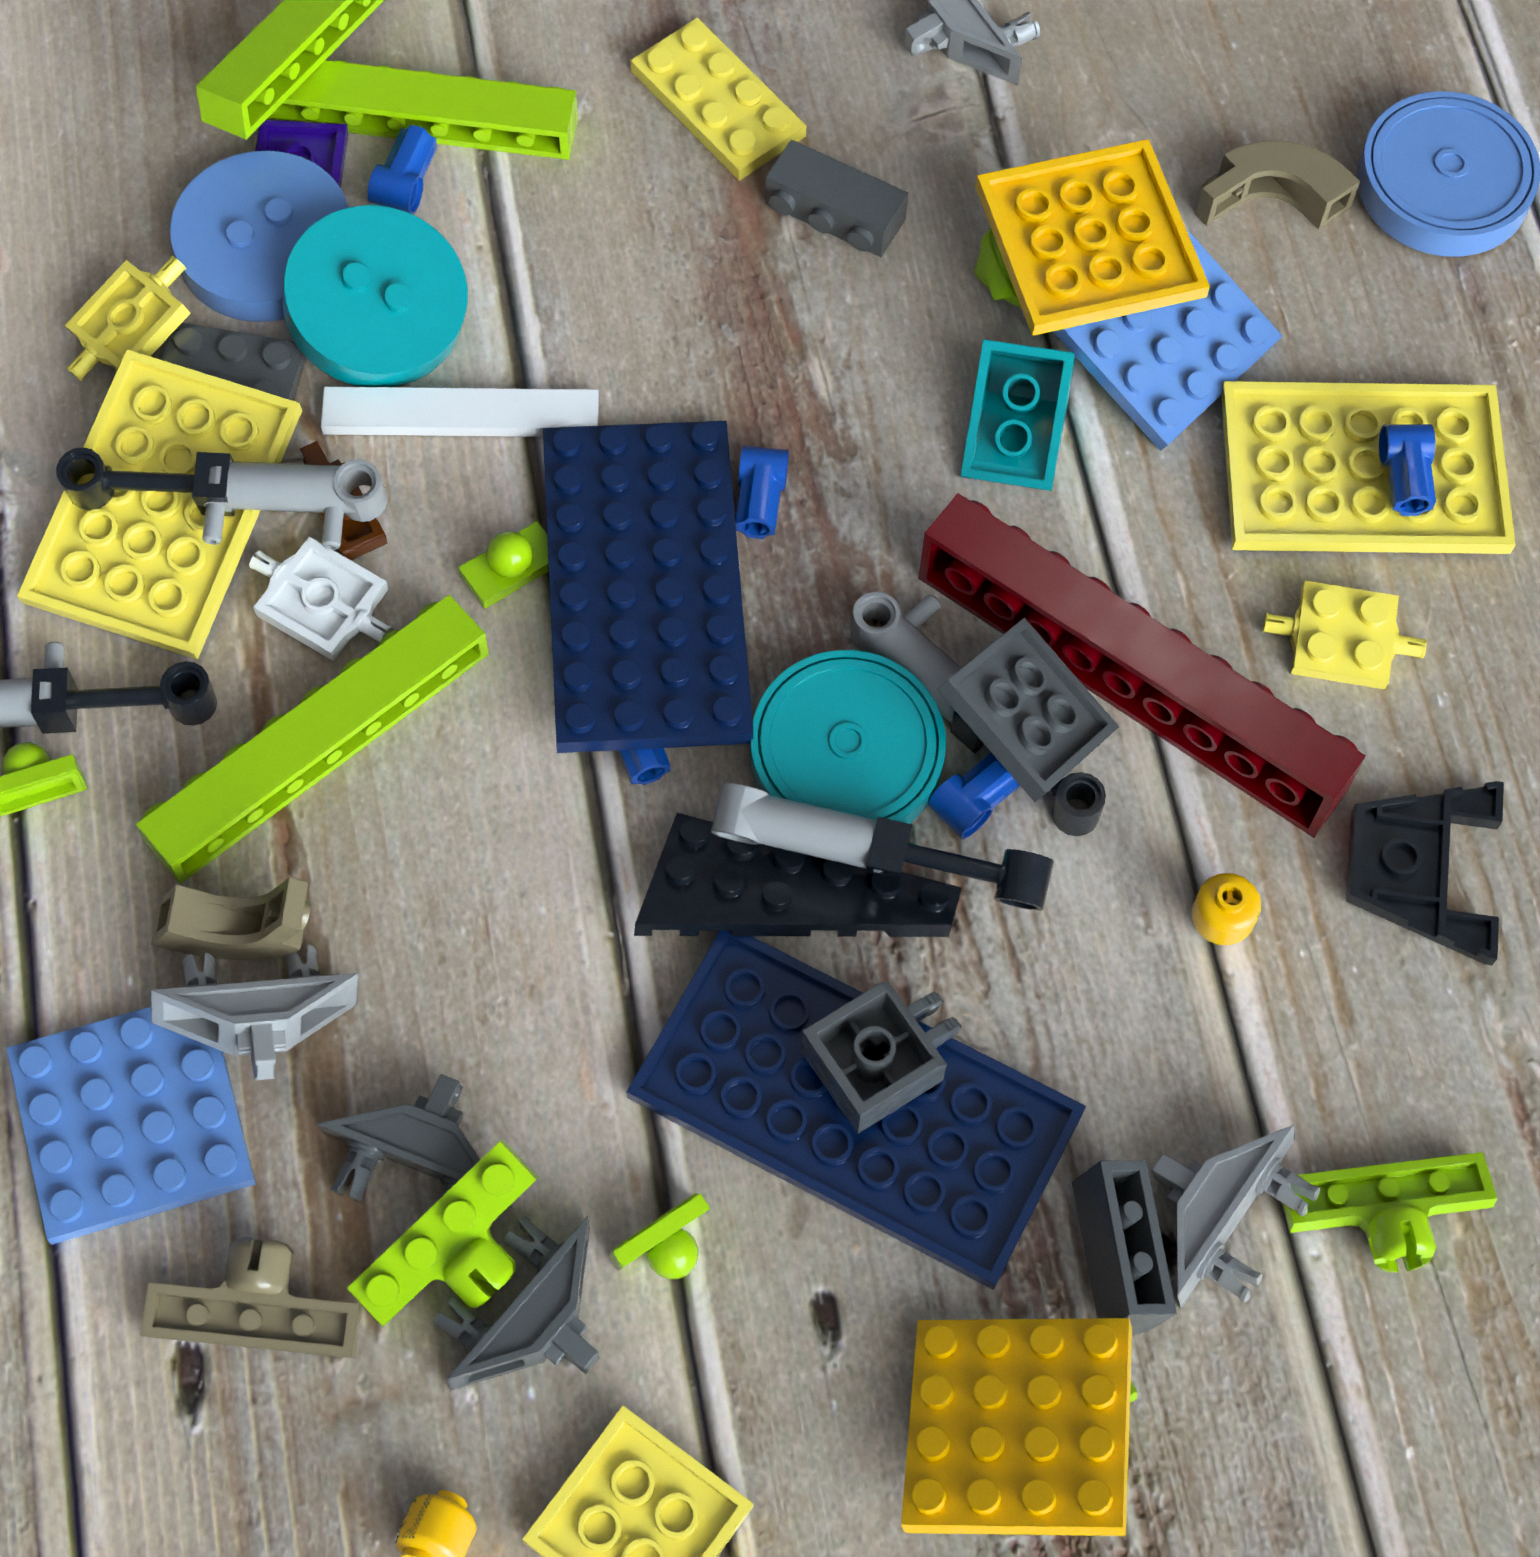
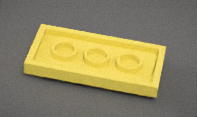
M698 17L630 60L631 72L739 181L782 153L791 139L799 142L806 137L807 125Z

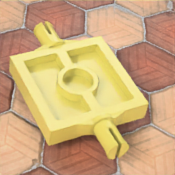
M171 255L170 259L153 275L149 272L140 271L126 260L64 325L80 340L85 348L66 369L79 381H82L98 362L110 365L118 370L126 349L151 356L191 314L179 300L173 297L168 289L179 275L186 270V267Z
M1306 580L1301 587L1299 608L1294 617L1274 615L1266 612L1262 628L1263 633L1290 636L1293 650L1291 674L1379 689H1386L1389 684L1391 661L1395 654L1423 659L1427 639L1425 638L1420 639L1399 635L1396 623L1398 595Z

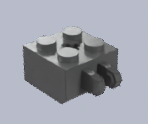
M882 982L802 1031V1054L857 1134L943 1081L947 1064L936 1048L954 1037L962 1026L956 1018L952 1017L940 1022L926 1033L920 1027L918 1022L926 1018V1016L935 1013L944 1002L938 992L934 991L925 995V997L906 1007L890 982ZM869 1052L873 1057L881 1054L883 1057L882 1060L871 1061L864 1057V1053Z

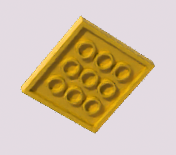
M1149 139L977 175L975 188L1032 336L1207 297L1210 285Z
M1130 1319L917 1320L901 1526L905 1533L1126 1536L1132 1325Z

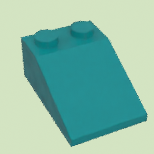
M983 339L960 477L1052 491L1074 371L1075 353Z

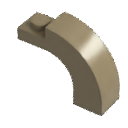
M1289 141L1254 142L1224 154L1219 174L1211 176L1200 188V197L1195 215L1207 226L1247 200L1264 197L1275 198L1293 205L1317 229H1320L1351 208L1360 181L1339 161L1313 147Z
M289 877L271 892L256 897L221 896L176 884L159 899L151 945L205 957L206 952L214 958L229 960H261L292 954L301 949L304 928L310 916L311 904L310 901L306 900L309 882Z

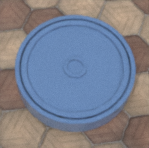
M1436 91L1421 93L1395 103L1384 111L1373 124L1358 163L1357 179L1360 181L1358 191L1362 203L1371 218L1383 231L1398 242L1415 250L1433 255L1450 257L1475 255L1497 247L1519 229L1538 191L1540 160L1536 147L1523 126L1497 105L1479 97L1458 92Z
M279 151L245 152L225 158L211 165L187 185L181 193L172 213L170 223L171 244L175 258L186 267V270L181 273L184 282L190 291L206 306L225 316L244 321L270 322L283 320V283L286 265L293 247L303 233L315 222L335 211L349 207L337 182L315 163L303 157Z

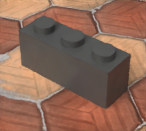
M792 139L766 176V205L771 206L782 215H790L810 224L821 233H829L847 241L860 251H868L879 257L883 256L906 220L908 192Z
M1100 1160L1072 1181L1097 1318H1129L1132 1325V1333H1147L1177 1314L1147 1161Z

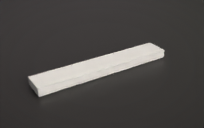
M324 387L321 428L323 434L543 437V428L598 426L599 390Z

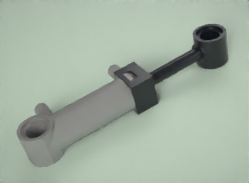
M82 447L66 452L59 459L56 467L57 478L73 504L85 510L103 507L112 499L115 490L192 493V498L201 515H205L202 540L211 545L219 544L222 540L224 516H235V509L325 513L321 545L326 549L335 550L341 546L344 514L352 520L360 522L371 521L381 515L387 504V493L379 471L372 463L361 459L349 460L341 466L234 461L229 453L197 452L194 474L112 471L111 466H106L99 454L92 449ZM94 474V477L89 482L77 484L84 475ZM366 485L371 487L362 496L350 495L353 489L358 486Z
M876 591L861 596L854 604L851 626L853 644L860 651L888 658L914 674L931 693L941 715L951 723L950 732L975 754L984 743L937 690L957 673L961 667L918 630L920 626L941 608L939 600L933 595H927L907 614L902 616L899 604L886 593ZM878 620L885 625L876 628L869 626L866 622ZM1083 772L1072 773L1062 778L1049 790L1052 793L1051 800L1054 802L1051 813L1053 822L1060 831L1067 835H1086L1093 831L1099 822L1106 798L1104 786L1098 778ZM1079 799L1086 802L1089 808L1085 810L1075 809L1067 801Z
M54 641L45 645L44 669H33V678L0 679V728L38 726L42 734L76 732L77 709L163 705L165 709H169L176 721L183 725L194 726L210 719L217 706L216 694L207 672L195 662L187 661L175 663L169 667L162 675L160 686L78 690L68 667L64 668L65 646L60 642ZM187 690H198L192 697L179 698Z
M734 783L722 784L711 828L712 834L725 839L747 844H764L866 868V872L899 880L901 879L904 862L995 883L997 884L994 896L996 901L1035 911H1042L1044 909L1054 864L1053 859L1046 856L1016 849H1006L1002 864H997L909 843L912 824L882 817L874 820L771 796L765 791Z

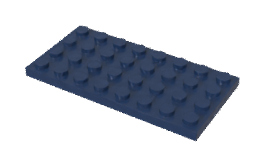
M727 421L543 428L557 753L750 744L751 739H753V722Z
M720 930L626 1091L627 1098L994 1290L1086 1106L950 1038L936 1048L947 1064L943 1081L857 1134L802 1054L801 1040L804 1029L862 995L863 992L752 936H732L727 930ZM920 1021L918 1022L925 1033L932 1029V1027ZM869 1052L864 1053V1057L871 1061H879L883 1057L881 1054L873 1057Z

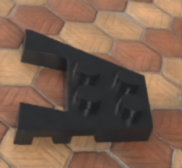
M1488 782L1483 787L1463 790L1462 787L1445 789L1442 794L1417 797L1414 794L1355 804L1351 811L1346 902L1480 963L1493 965L1498 959L1499 917L1447 909L1450 825L1453 823L1498 829L1503 821L1504 782Z

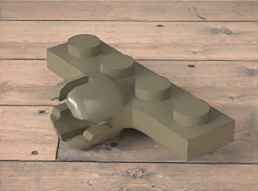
M243 1237L235 1239L229 1246L225 1279L220 1287L210 1289L148 1282L140 1336L356 1358L362 1304L299 1298L292 1295L289 1282L293 1250L290 1245L264 1239L262 1243L261 1240Z

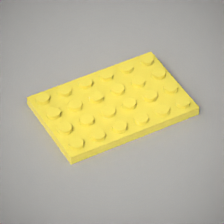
M126 349L83 447L92 449L99 454L104 464L111 466L112 471L194 474L197 452L229 453L234 461L281 463L302 413V408L298 402ZM94 474L84 475L77 484L89 482L94 477ZM64 490L17 597L23 604L198 660L261 510L235 509V516H224L222 540L219 544L211 545L202 540L205 515H201L192 498V493L115 490L112 499L106 505L99 509L85 510L73 504Z
M1223 382L1221 402L1232 550L1511 554L1516 544L1496 385ZM1383 424H1432L1435 432V454L1431 466L1436 503L1432 510L1425 511L1418 516H1402L1400 512L1392 509L1388 467L1382 466L1379 458V435Z

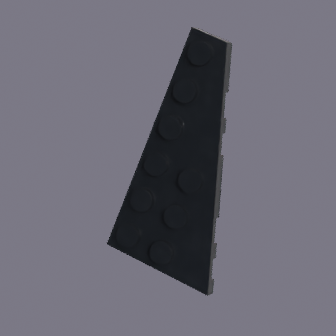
M676 813L637 917L634 936H652V930H679V936H699V930H727L732 936L810 937L811 931H837V937H856L857 931H884L889 937H949L962 887L902 872L900 880L866 872V868L764 844H747L725 839L711 833L713 822Z

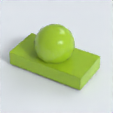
M538 521L519 532L505 531L497 534L489 542L485 552L458 567L460 577L484 609L549 572L547 533Z
M31 742L18 743L9 748L3 757V776H0V817L88 789L84 774L75 756L70 754L51 760L46 750Z
M696 1192L609 1251L610 1254L608 1256L619 1271L647 1252L650 1267L657 1275L666 1279L685 1277L696 1266L699 1258V1248L695 1238L688 1231L681 1228L711 1208L702 1194H697Z

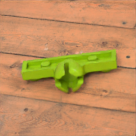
M502 1139L350 1284L347 1289L382 1327L428 1283L436 1279L446 1282L468 1307L477 1308L485 1304L496 1292V1289L500 1290L509 1281L516 1270L515 1261L492 1238L489 1228L493 1221L539 1177Z
M1483 1152L1300 1174L1297 1176L1320 1188L1317 1199L1313 1201L1297 1194L1307 1203L1308 1212L1303 1217L1284 1203L1282 1204L1290 1233L1350 1225L1358 1226L1367 1235L1374 1264L1384 1272L1398 1273L1397 1258L1402 1257L1407 1272L1421 1268L1431 1261L1437 1247L1428 1217L1438 1214L1493 1208L1497 1201V1195Z

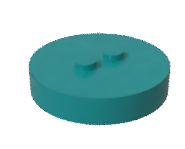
M363 205L341 209L323 217L309 227L299 238L288 258L282 291L284 319L289 333L299 350L313 365L324 373L342 382L360 387L402 386L415 382L435 370L448 357L456 345L468 302V287L464 269L449 242L434 227L417 216L396 208L377 205Z
M836 650L807 657L786 669L771 683L761 697L752 721L753 739H751L750 743L752 775L757 789L765 791L771 796L874 820L882 817L911 824L927 807L930 797L938 786L946 753V734L940 710L931 693L914 674L883 656L857 650Z

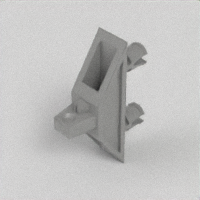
M926 0V12L917 18L918 21L905 29L904 46L912 56L935 48L937 50L941 49L949 59L1018 86L1022 57L1014 47L1039 38L1040 27L1037 20L1030 23L1031 12L1024 13L1021 17L1003 26H999L993 21L978 0Z
M308 944L306 964L301 963L297 951L285 956L289 979L217 984L215 958L205 952L203 972H198L193 954H190L182 962L186 987L151 990V1023L233 1056L251 1055L254 1080L275 1079V1052L288 1051L357 1005L359 973L320 976L317 950L314 946Z
M1294 1125L1209 1158L1203 1165L1192 1160L1187 1168L1162 1154L1152 1168L1154 1179L1171 1190L1167 1200L1177 1207V1296L1180 1308L1184 1305L1200 1279L1203 1280L1206 1277L1240 1298L1239 1300L1246 1303L1250 1299L1249 1289L1235 1277L1258 1287L1263 1274L1254 1271L1223 1251L1224 1244L1258 1194L1261 1195L1265 1191L1295 1210L1302 1217L1307 1214L1308 1207L1307 1203L1297 1194L1313 1201L1317 1199L1320 1192L1319 1187L1313 1186L1281 1166L1283 1157L1295 1141Z

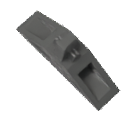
M440 1074L429 1099L419 1095L414 1106L404 1104L316 1123L324 1134L346 1142V1145L350 1147L330 1190L343 1196L352 1182L349 1196L354 1201L361 1202L363 1193L378 1160L384 1161L386 1158L442 1180L441 1183L445 1187L440 1196L441 1198L480 1161V1158L459 1128L463 1113L455 1109V1106L463 1089L460 1081Z
M526 1216L521 1217L518 1222L520 1229L532 1243L512 1231H508L504 1238V1243L522 1255L538 1271L537 1275L495 1323L488 1326L455 1296L447 1302L462 1324L455 1322L438 1311L433 1324L440 1327L467 1350L466 1357L446 1379L450 1390L541 1364L546 1359L557 1365L565 1357L585 1374L599 1360L598 1351L581 1337L588 1328L579 1320L590 1234L588 1216L570 1237L559 1245L531 1223L530 1219Z

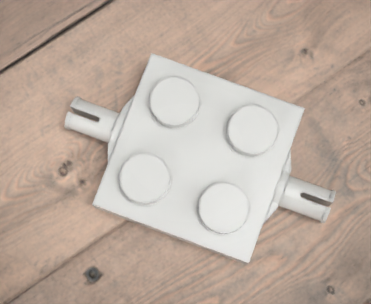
M308 537L296 554L286 559L283 563L269 557L261 550L255 553L256 557L253 556L251 558L249 567L270 578L266 592L253 607L256 616L330 660L334 661L350 639L358 635L359 632L380 642L386 634L393 631L392 626H388L372 616L374 608L389 590L387 581L334 550L324 548L320 542Z

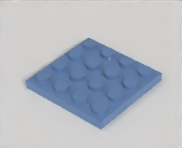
M1187 228L1188 235L1210 285L1207 297L1053 331L1072 353H1075V357L1160 451L1167 447L1223 394L1224 381H1236L1282 337L1281 333Z
M151 1007L6 1048L45 1234L51 1245L256 1185L224 1052L151 1023Z

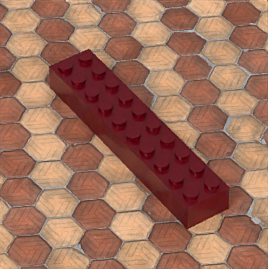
M957 493L924 533L919 580L1002 634H1005L1025 618L1087 690L1311 837H1316L1345 797L1366 755L1357 750L1353 742L1341 735H1333L1316 724L1312 716L1304 710L1291 708L1277 699L1271 690L1262 683L1251 682L1235 672L1231 665L1223 658L1204 652L1192 644L1183 632L1177 629H1169L1153 619L1149 612L1141 605L1133 602L1128 603L1111 592L1110 588L1102 580L1096 577H1088L1075 569L1063 555L1044 549L1032 541L1029 535L1021 528L1013 525L1009 526L993 516L990 510L982 503L975 500L970 501Z

